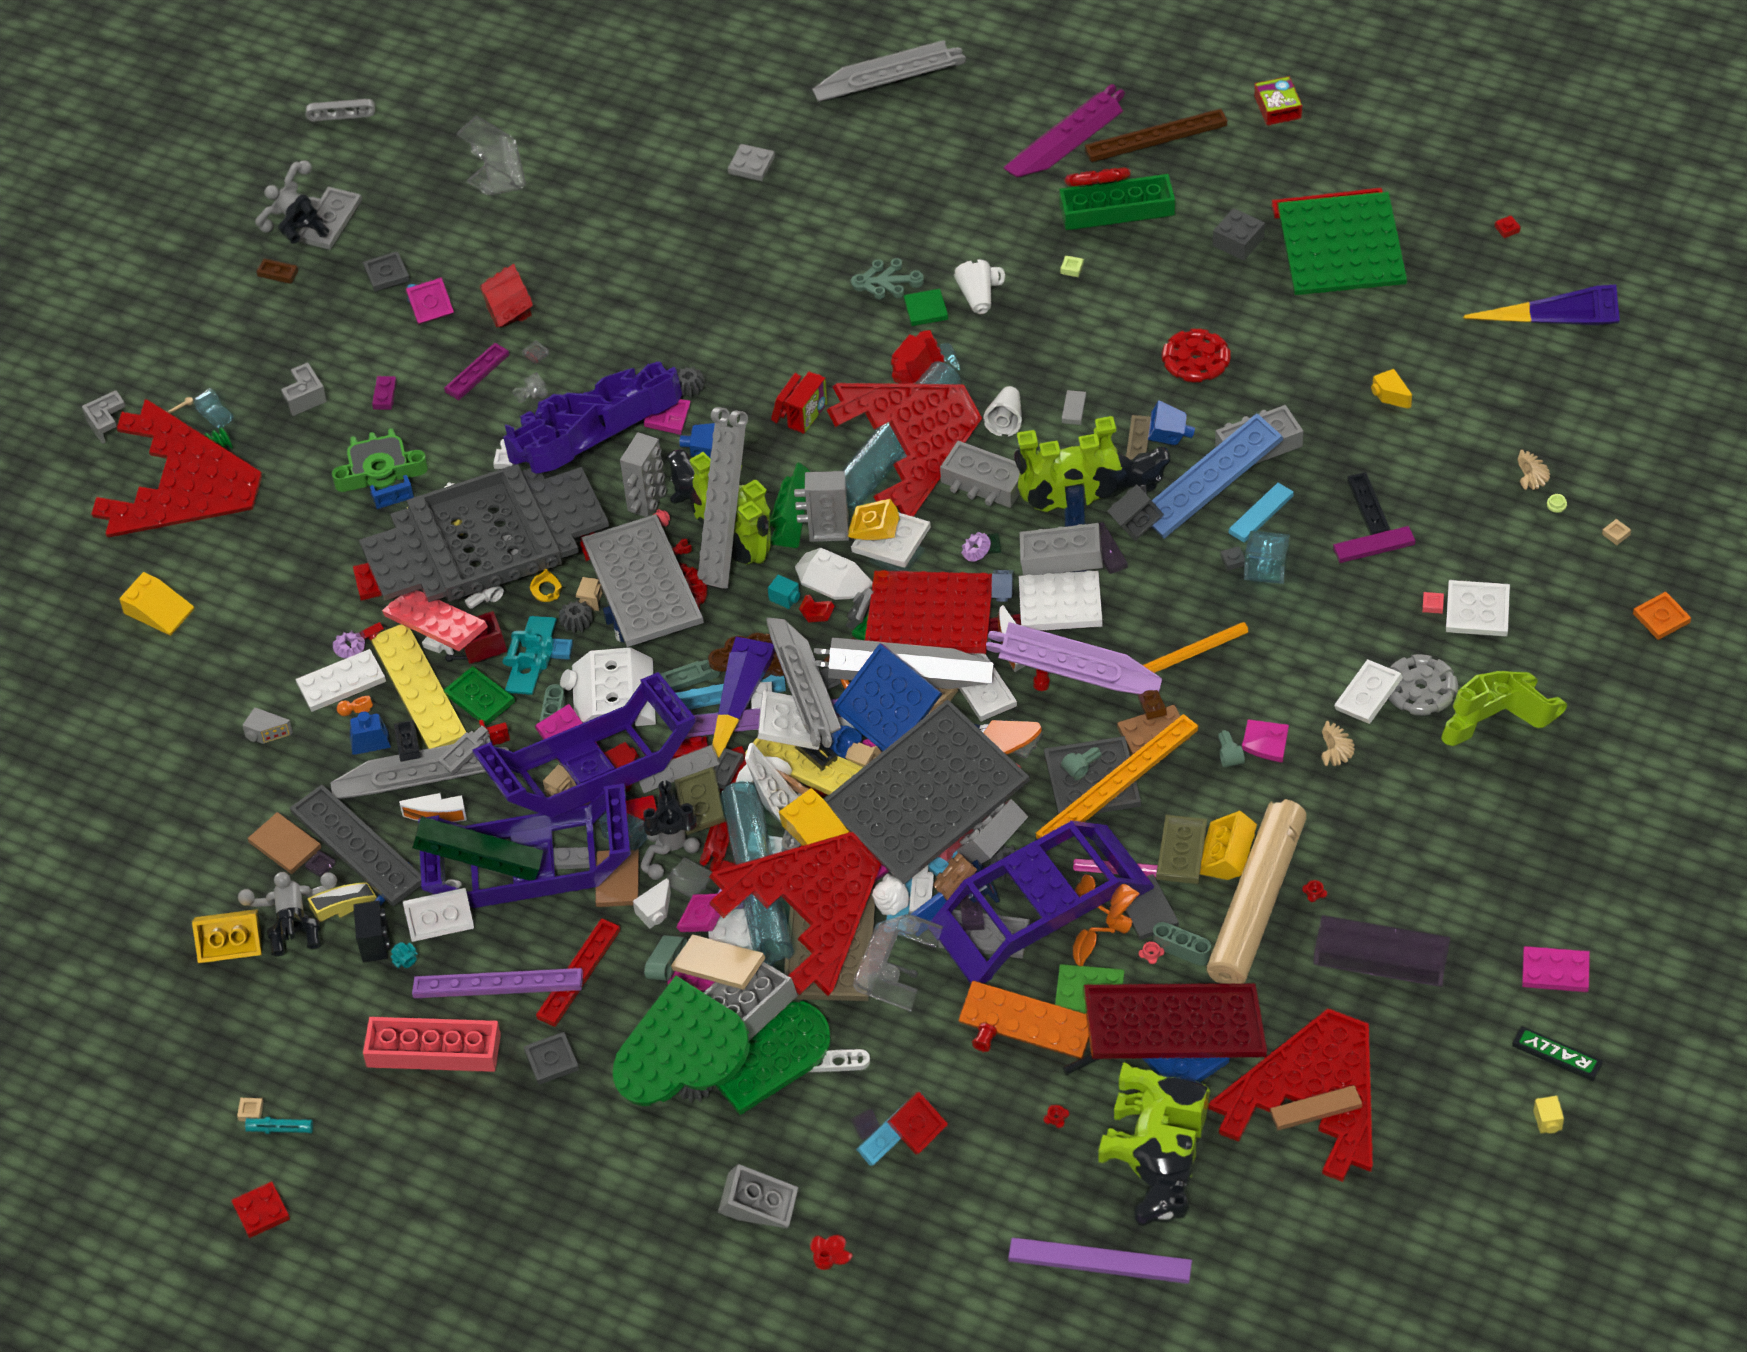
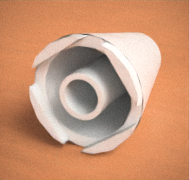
M978 260V263L967 261L959 265L955 269L954 274L957 284L973 312L978 314L986 313L991 308L990 264L987 261Z
M1010 386L1003 388L984 413L985 427L991 433L997 436H1002V434L1012 436L1020 429L1022 424L1020 393L1016 388Z

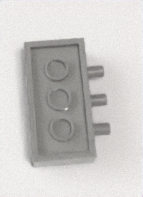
M1286 405L1270 411H1260L1259 415L1282 435L1283 441L1256 463L1303 446V430ZM1245 416L1240 422L1234 424L1227 423L1223 428L1216 430L1215 446L1217 447L1251 418Z
M637 432L621 457L620 464L628 511L649 517L652 511L657 509L661 497L665 496L667 487L664 481L665 474L663 473L659 439Z
M957 441L940 467L941 483L951 486V492L956 493L960 489L968 492L967 497L969 499H974L976 495L985 498V504L988 506L996 502L1011 508L1020 495L1018 490L1019 470L1015 461L964 442Z
M845 471L805 472V489H795L794 496L806 497V502H796V510H807V515H797V522H808L810 542L848 541L849 513Z
M1099 523L1020 532V561L1023 576L1103 568L1102 539Z

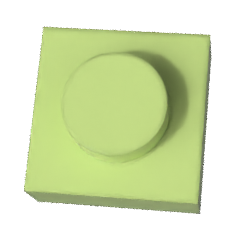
M1065 256L1061 266V274L1079 277L1084 259Z

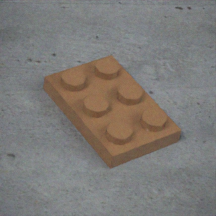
M1175 705L1166 707V716L1147 720L1145 714L1117 723L1121 736H1125L1131 756L1180 717Z

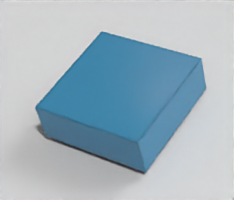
M553 639L554 648L550 658L570 659L573 640Z

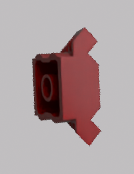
M515 264L507 268L505 267L500 273H496L492 278H488L486 282L480 285L487 309L496 327H504L512 322L523 321L532 316L530 307L533 304L526 287L521 281L519 272L516 270Z
M931 330L922 331L916 337L909 334L893 353L891 365L893 366L892 378L894 382L899 384H932L937 378L941 377L939 371L947 369L944 356L941 354V349L937 345V340L934 338Z

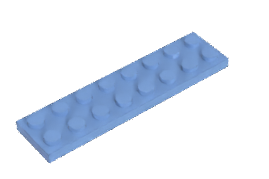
M1255 414L1152 500L1164 514L1152 528L1165 539L1283 441L1282 435L1259 414Z

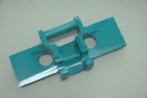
M529 616L525 631L512 632L511 644L507 655L502 661L504 665L512 667L505 688L506 692L533 694L538 676L542 670L547 668L554 648V641L551 636L557 621L556 618ZM519 642H521L522 647H526V651L515 656ZM526 668L531 669L527 674L521 673Z

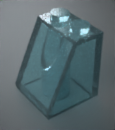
M1250 531L1245 551L1244 580L1284 584L1290 535Z

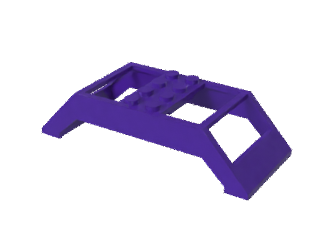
M657 672L640 679L641 684L626 705L515 752L495 747L492 742L472 749V751L508 802L553 818L591 802L604 790L603 787L624 783L626 787L663 771L696 720L660 673ZM647 701L672 731V734L662 748L654 753L650 751L632 728V724ZM626 730L645 757L615 769L595 742ZM557 758L576 783V786L546 798L527 771ZM512 771L521 775L533 793L526 792V789L523 788Z
M624 783L603 787L604 790L588 805L579 806L553 818L537 813L463 826L441 819L439 815L426 817L482 834L492 835L500 839L511 838V841L543 850L536 879L532 881L513 876L514 884L479 890L478 866L471 865L472 891L466 892L469 906L473 908L598 887L631 854ZM606 811L610 852L609 856L596 867L593 824ZM586 825L590 871L555 876L552 831ZM420 851L422 890L432 894H439L459 889L446 885L444 857Z
M1070 821L963 880L930 921L929 928L970 984L972 981L984 984L993 979V975L1012 954L1111 900L1113 893L1121 884L1129 885L1132 889L1139 892L1140 894L1137 897L1154 889V885L1107 825ZM1075 836L1108 879V882L1081 897L1076 894L1045 853ZM1085 837L1093 840L1121 878L1115 877ZM1006 873L1011 876L1041 916V919L1013 935L978 890ZM970 893L974 895L1005 937L1004 942L988 961L984 959L951 914L964 897Z

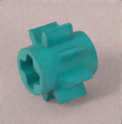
M400 942L392 948L391 953L393 955L390 957L397 968L401 965L404 968H409L416 962V955L418 953L411 943L405 945L403 942Z

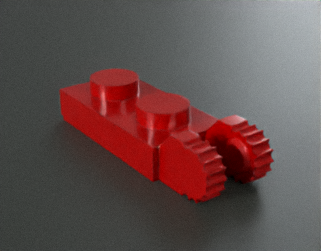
M725 821L710 827L699 864L702 866L706 865L710 857L713 856L715 858L711 862L710 871L713 872L719 869L722 859L725 857L734 825Z

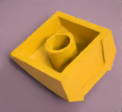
M887 499L856 506L847 537L862 540L895 538L898 520L900 519L898 509L892 500Z

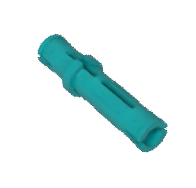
M266 1117L265 1119L246 1118L245 1131L265 1132V1134H271V1132L312 1133L313 1120L272 1119L271 1117Z

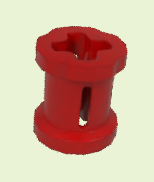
M981 1023L978 1027V1035L972 1041V1046L978 1051L988 1052L991 1048V1040L997 1034V1029L990 1024Z

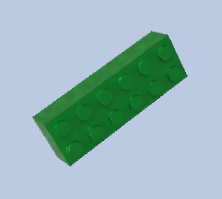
M1169 174L1059 189V205L1065 230L1175 216V197Z

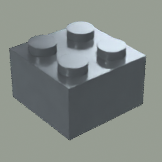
M1233 208L1213 230V246L1244 261L1264 239L1265 222Z
M1138 485L1129 489L1126 495L1115 502L1108 510L1109 514L1134 541L1164 516L1162 511Z

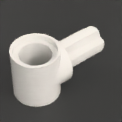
M498 585L482 590L465 599V603L468 608H474L483 601L496 602L503 596L504 589Z

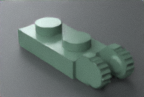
M703 660L661 673L660 675L672 690L676 691L706 680H713L720 675V671L711 669L708 660Z

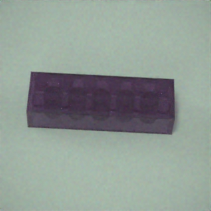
M1322 915L1314 950L1313 965L1442 987L1451 937Z

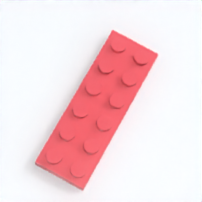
M419 590L400 595L382 610L385 617L457 651L463 649L488 627L484 620L437 599L428 602L425 594Z

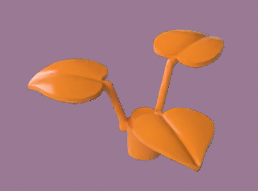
M1088 874L1082 877L1081 882L1074 890L1079 897L1095 889L1094 878ZM1121 884L1111 897L1112 906L1110 911L1101 905L1097 907L1108 914L1106 924H1108L1109 928L1091 927L1089 931L1084 929L1079 933L1073 945V957L1078 966H1083L1085 960L1091 954L1097 940L1095 932L1114 933L1116 930L1126 934L1130 930L1132 919L1122 915V913L1140 894L1139 892L1132 889L1129 885Z

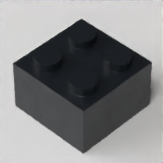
M379 900L353 904L356 940L362 962L388 959L387 950H391V945L387 934L389 933L388 920H386L385 908L381 909Z

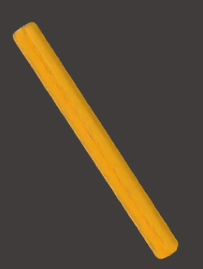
M1245 622L1239 623L1148 662L1143 666L1153 673L1248 633V626Z

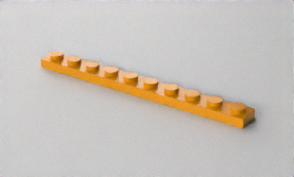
M1184 714L1181 715L1038 830L1036 838L1039 839L1070 821L1086 822L1196 733L1198 725Z

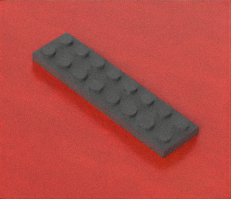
M320 785L290 807L291 813L393 907L421 886V874L323 785Z

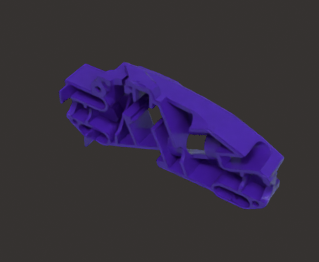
M658 361L647 364L637 375L635 374V369L631 368L605 376L595 384V389L583 394H553L538 402L535 415L529 411L520 416L522 427L514 431V427L505 425L507 435L503 439L509 462L512 464L529 462L531 471L536 474L555 470L572 461L574 456L652 414H658L678 403L682 396L676 368L672 367L666 371L662 363Z

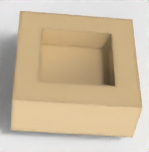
M1617 519L1602 531V535L1615 545L1620 544L1631 534V529Z
M240 1098L237 1115L238 1121H246V1118L261 1119L263 1109L262 1098Z

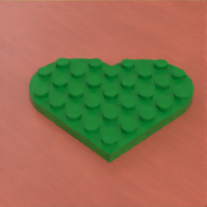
M675 976L617 1052L613 1065L614 1084L618 1092L626 1100L639 1106H651L652 1103L659 1101L665 1102L676 1095L683 1086L694 1090H707V1087L714 1085L721 1086L738 1073L747 1059L750 1050V1044L748 1043L749 1029L735 1012L683 979Z
M800 1001V1003L790 1002L748 1041L750 1050L744 1065L738 1073L723 1085L715 1086L739 1115L745 1113L821 1063L830 1046V1030L826 1018L811 1004Z

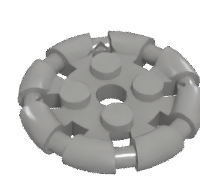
M1416 654L1411 655V658H1401L1389 667L1400 672L1403 677L1388 698L1395 707L1402 711L1406 710L1410 714L1420 716L1431 715L1432 712L1439 713L1449 707L1453 702V697L1457 695V677L1453 676L1454 671L1440 659L1435 660L1429 655ZM1417 684H1423V685H1425L1426 687L1423 688V689H1420L1419 687H1416V685H1417ZM1409 699L1415 701L1413 704L1408 703Z

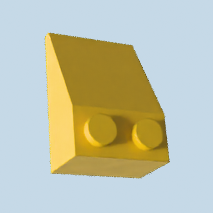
M145 572L119 598L124 614L170 636L195 609L192 604L161 580Z
M812 788L779 811L782 827L802 846L849 833L825 800Z

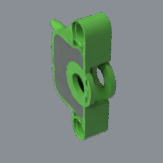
M390 428L388 429V436L377 438L375 433L371 432L369 440L360 442L356 440V437H351L350 446L347 449L349 464L336 467L332 471V477L336 490L340 492L364 488L367 485H373L375 489H383L393 485L396 479H404V475L411 478L425 474L428 466L425 453L421 450L404 452L401 438L396 436L394 429Z

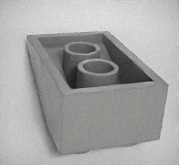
M737 1164L728 1173L718 1213L740 1221L788 1228L798 1187Z

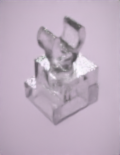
M537 372L524 379L526 388L522 387L513 390L514 397L517 396L519 403L525 401L529 394L532 398L539 395L543 398L548 395L546 385Z

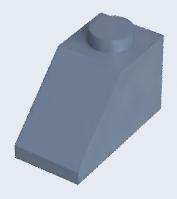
M1014 570L993 571L992 598H996V601L1004 602L1008 601V598H1012Z

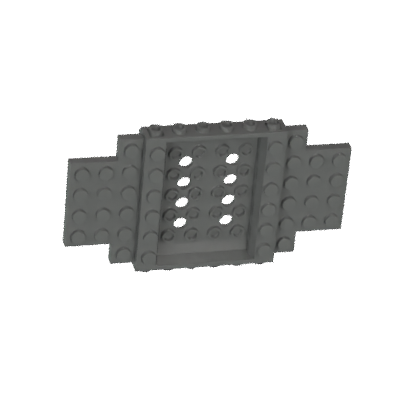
M516 464L408 499L407 509L390 514L395 526L394 529L360 539L359 543L384 601L419 589H423L428 602L447 597L448 601H452L562 564L561 558L579 553L573 538L609 527V523L582 467L545 479L542 473H533L531 468L521 471L519 465ZM492 507H497L499 509V511L494 514L488 512V510ZM456 519L462 521L458 526H454L451 522ZM498 521L506 523L503 527L495 526V523ZM461 533L468 534L466 539L457 538ZM505 535L512 536V538L508 541H504L501 539V537ZM469 547L475 549L472 553L464 552V549ZM512 548L518 549V553L514 555L507 552ZM473 561H480L481 565L478 567L470 566V563Z

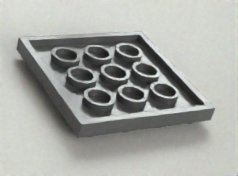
M1125 736L1044 749V757L1057 813L1060 814L1130 757ZM1097 747L1102 754L1101 757L1088 765V772L1080 780H1074L1061 767L1062 760L1068 754L1080 753L1082 755L1091 748ZM1136 781L1097 813L1141 807V799Z

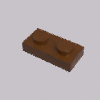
M263 259L256 273L258 277L291 284L298 273V267Z
M1147 690L1142 694H1138L1139 703L1147 720L1167 715L1166 707L1158 690Z

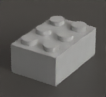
M1010 799L1002 803L972 828L974 831L966 834L959 841L961 845L956 851L961 853L970 863L978 860L982 864L991 859L1028 816Z

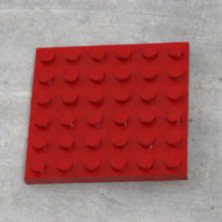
M874 571L872 591L874 593L871 594L865 641L953 648L965 653L986 654L992 600V574Z

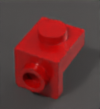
M805 595L799 610L808 622L828 621L835 606L831 601L814 602L810 595Z
M479 720L480 727H485L483 720ZM505 722L486 728L490 734V742L493 745L510 741Z

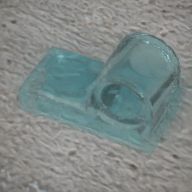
M209 388L194 398L196 410L216 428L219 429L234 420L233 414L221 405L219 397L213 389Z

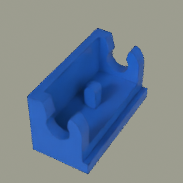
M407 475L403 476V483L391 485L375 491L373 485L369 486L376 509L414 498Z

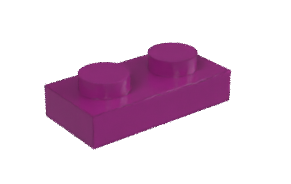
M377 376L372 402L373 410H392L397 384L396 376Z

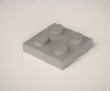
M740 144L728 167V174L763 181L775 158V151Z

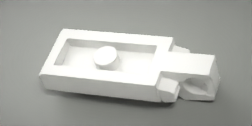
M928 865L912 877L909 914L932 898L934 875L933 872H928Z

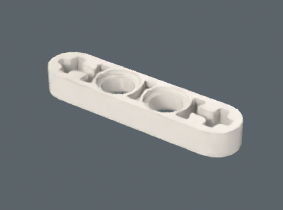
M862 1049L827 1051L825 1058L822 1060L823 1063L820 1066L814 1067L809 1072L863 1070L870 1065V1056L867 1051ZM848 1056H851V1064H848ZM859 1056H862L864 1059L862 1063H858ZM837 1057L845 1060L842 1065L833 1064V1060Z

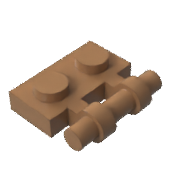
M959 852L954 858L951 857L948 861L949 865L942 873L939 872L936 876V881L933 883L936 890L946 900L951 897L963 880L972 876L977 871Z

